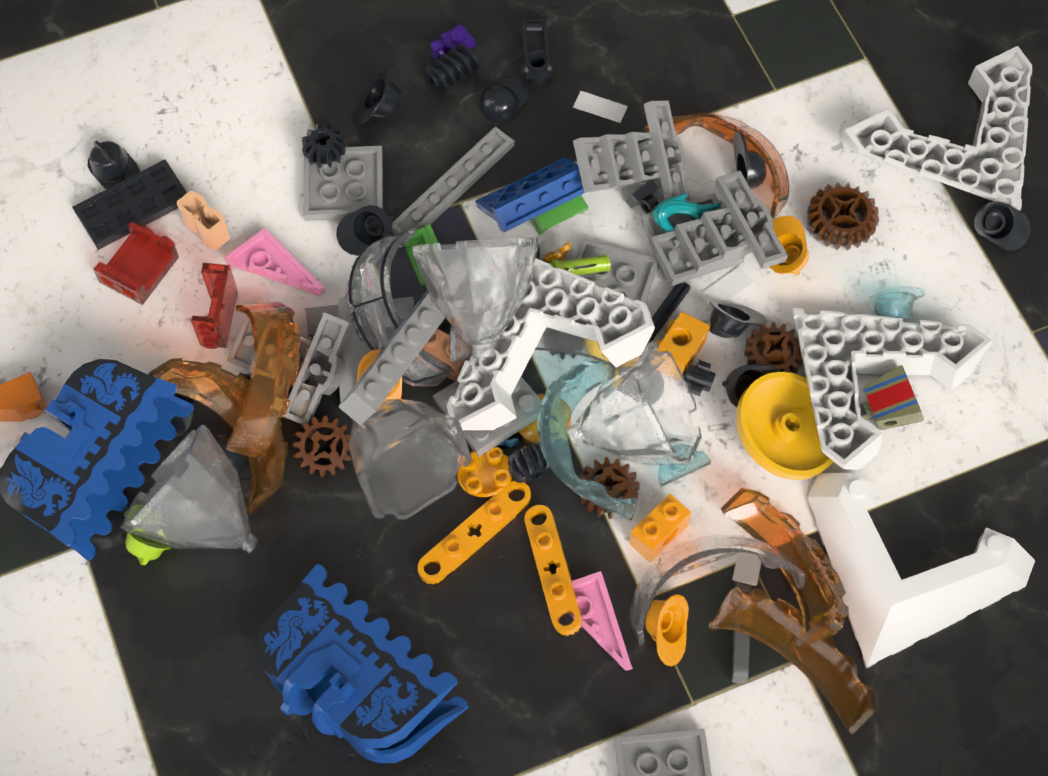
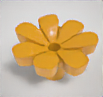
M570 242L565 243L555 253L551 251L545 254L542 261L546 263H551V260L558 259L559 262L566 261L565 256L568 250L571 249Z

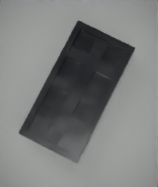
M166 159L72 208L97 250H100L178 209L177 201L186 195L187 192Z

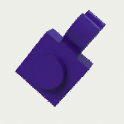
M459 24L440 35V40H436L430 45L434 50L430 55L434 59L439 60L442 54H447L450 49H455L458 44H464L471 49L475 47V39Z

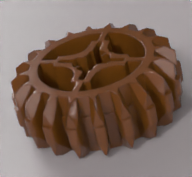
M837 182L834 188L828 184L824 190L819 189L816 196L811 198L810 206L807 209V225L811 226V234H817V242L824 239L826 240V247L830 244H835L836 250L840 246H845L847 251L851 248V245L858 248L862 242L867 243L870 236L875 234L876 226L879 222V210L875 206V198H868V191L861 193L860 186H857L855 189L850 188L849 182L845 187H842ZM823 210H825L828 213L827 216L830 218L829 221H827L822 212ZM857 211L861 215L863 222L858 220L859 216L856 215Z

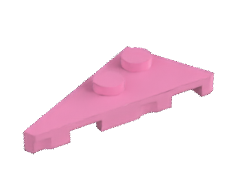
M265 227L225 257V261L229 266L319 296L325 292L324 286Z
M602 572L573 580L572 583L583 620L581 627L625 671L633 669Z

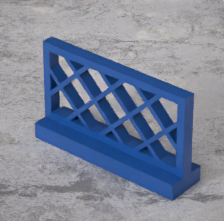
M564 157L476 200L477 208L495 220L499 230L505 233L584 194L578 164Z

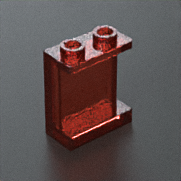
M131 222L128 225L130 235L107 265L99 261L93 270L99 283L143 306L179 256L175 243L167 236L160 237L154 234L149 227L143 224L139 226Z
M203 263L201 274L211 299L208 316L193 315L191 323L201 346L208 349L227 348L238 295L237 286L230 265Z

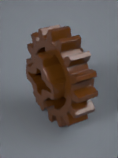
M775 322L771 323L770 328H767L764 324L761 325L760 332L753 329L751 338L747 337L744 356L748 357L747 365L770 366L780 372L790 373L791 371L797 373L799 365L803 363L798 337H794L796 330L786 331V324L784 323L780 328H776ZM789 346L792 350V356L790 355L791 351L787 349ZM757 347H759L758 351L762 354L760 357L757 353Z
M322 416L321 422H318L316 417H312L310 426L303 422L301 426L304 431L294 433L299 438V441L292 443L293 447L298 448V452L293 454V457H301L302 459L298 466L303 468L308 465L307 473L313 474L317 469L318 476L324 477L325 470L330 475H335V467L343 470L345 467L342 461H351V457L347 455V450L354 449V446L347 444V441L353 438V436L343 433L347 426L337 427V418H333L328 423L327 416ZM326 427L332 431L326 435H321L316 429ZM306 438L310 441V448L307 452H305ZM319 440H329L328 444L326 445V448L328 449L327 452L319 451L318 453H316L318 451L317 449L320 447L318 443ZM340 440L341 449L338 454L336 452V443ZM321 457L325 458L330 463L326 465H318L313 462L317 461Z
M605 457L604 464L594 460V468L586 466L584 469L585 475L579 476V483L581 485H578V494H583L580 497L581 504L588 503L587 511L589 513L596 509L597 517L599 518L603 515V512L608 514L609 519H612L613 512L624 516V507L632 510V501L638 500L639 493L636 491L639 490L640 484L635 481L637 473H628L630 469L628 463L623 467L619 466L620 459L618 458L614 461V464L610 463L608 457ZM606 486H610L611 490H607Z

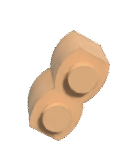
M189 191L177 201L184 225L193 233L199 234L201 241L207 247L217 250L230 240L224 217L216 209L208 207L206 200L199 193Z

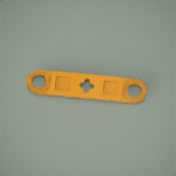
M510 482L502 492L490 498L425 554L418 563V573L422 581L427 584L440 583L441 580L443 581L448 574L457 569L512 521L530 503L531 491L528 485L524 482ZM519 489V491L524 492L525 497L521 501H512L509 498V493ZM480 527L481 536L473 535L470 537L469 528L478 529ZM430 562L440 565L441 569L435 575H429L424 571L425 566L430 564Z
M535 505L526 512L524 521L551 621L556 631L561 635H573L579 631L583 620L559 533L551 510L544 505ZM536 515H546L547 518L543 524H533L532 521ZM555 564L558 567L556 568L557 573L551 575L549 571L550 565ZM571 613V615L575 616L574 621L570 625L563 626L559 624L560 617H563V614Z

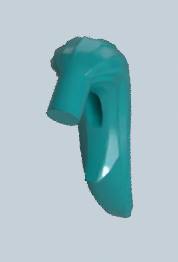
M685 193L660 202L652 214L654 221L665 233L675 230L668 220L670 216L684 214L698 220L704 212L717 210L722 205V202L695 204L686 200L688 194Z

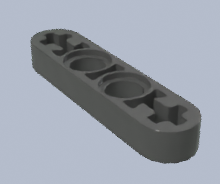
M735 581V591L751 592L752 585ZM734 594L733 622L750 628L751 596ZM734 626L731 681L733 683L747 684L750 632Z

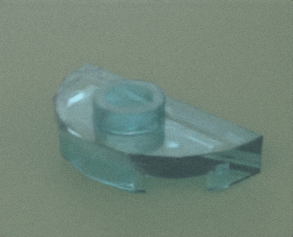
M687 446L673 448L663 456L659 464L658 480L660 486H665L710 465L711 459L703 451L699 452L695 449L687 448Z

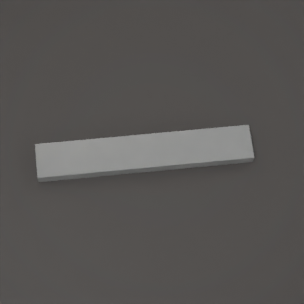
M495 126L392 222V232L397 236L404 233L399 238L407 242L409 240H407L406 235L409 232L423 228L428 224L431 225L514 146V140Z

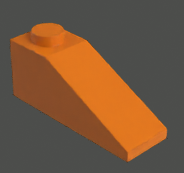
M31 372L0 384V421H25L27 419H35L44 413V408L47 405Z

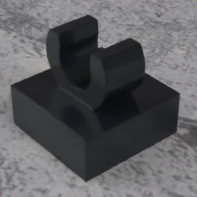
M651 179L632 193L626 200V203L631 209L640 203L641 208L647 214L659 204L658 200L652 195L658 186Z

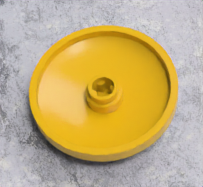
M788 372L769 373L755 380L744 391L736 410L737 430L746 451L762 468L781 478L804 480L819 475L834 462L821 449L807 378Z

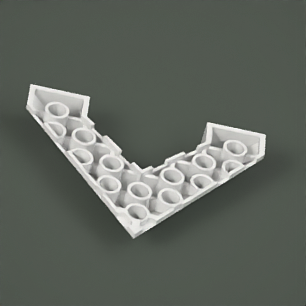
M1016 46L975 66L968 84L981 100L982 105L972 146L967 144L965 147L950 143L948 139L932 135L924 137L913 134V130L902 127L890 109H886L845 129V134L859 153L983 198L1007 203L1020 211L1022 205L1021 189L1024 179L1025 165L1023 164L1026 153L1027 112L1030 102L1032 64L1020 48Z
M512 249L508 257L511 262L506 273H502L493 293V300L488 305L472 343L474 350L470 360L464 362L457 379L459 382L457 391L454 396H450L446 405L452 429L455 431L494 430L517 418L511 394L546 327L598 342L601 352L615 367L641 355L655 329L648 306L637 299L632 300L607 287L603 288L596 285L593 281L559 267L554 268L549 263L534 257L530 258L523 255L520 251Z
M802 308L792 309L821 449L826 456L843 469H861L879 453L883 435L881 431L861 417L856 374L885 375L898 366L903 365L906 375H930L952 391L970 375L992 342L989 337L969 324H959L958 327L942 326V322L920 320L919 323L903 322V318L865 314L848 315L844 312L820 310V314L803 312L804 309Z
M820 473L816 476L807 498L817 522L816 526L822 544L825 545L829 564L839 587L844 606L847 608L848 619L855 639L859 643L865 668L876 664L877 661L889 655L892 656L922 638L925 639L966 618L967 615L1001 600L1002 597L1021 590L1027 585L1035 560L1015 539L985 528L977 543L974 554L901 580L866 509L876 483L851 473Z

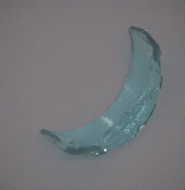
M607 360L580 361L572 365L570 370L556 381H553L546 390L537 418V433L540 437L539 444L550 468L566 486L605 511L631 521L637 507L635 498H612L600 483L579 478L573 469L567 437L570 417L580 400L588 392L604 382L608 369Z

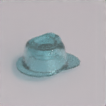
M911 286L893 287L877 294L869 295V298L874 299L875 314L877 316L907 319L911 315L914 301L923 297L925 290Z

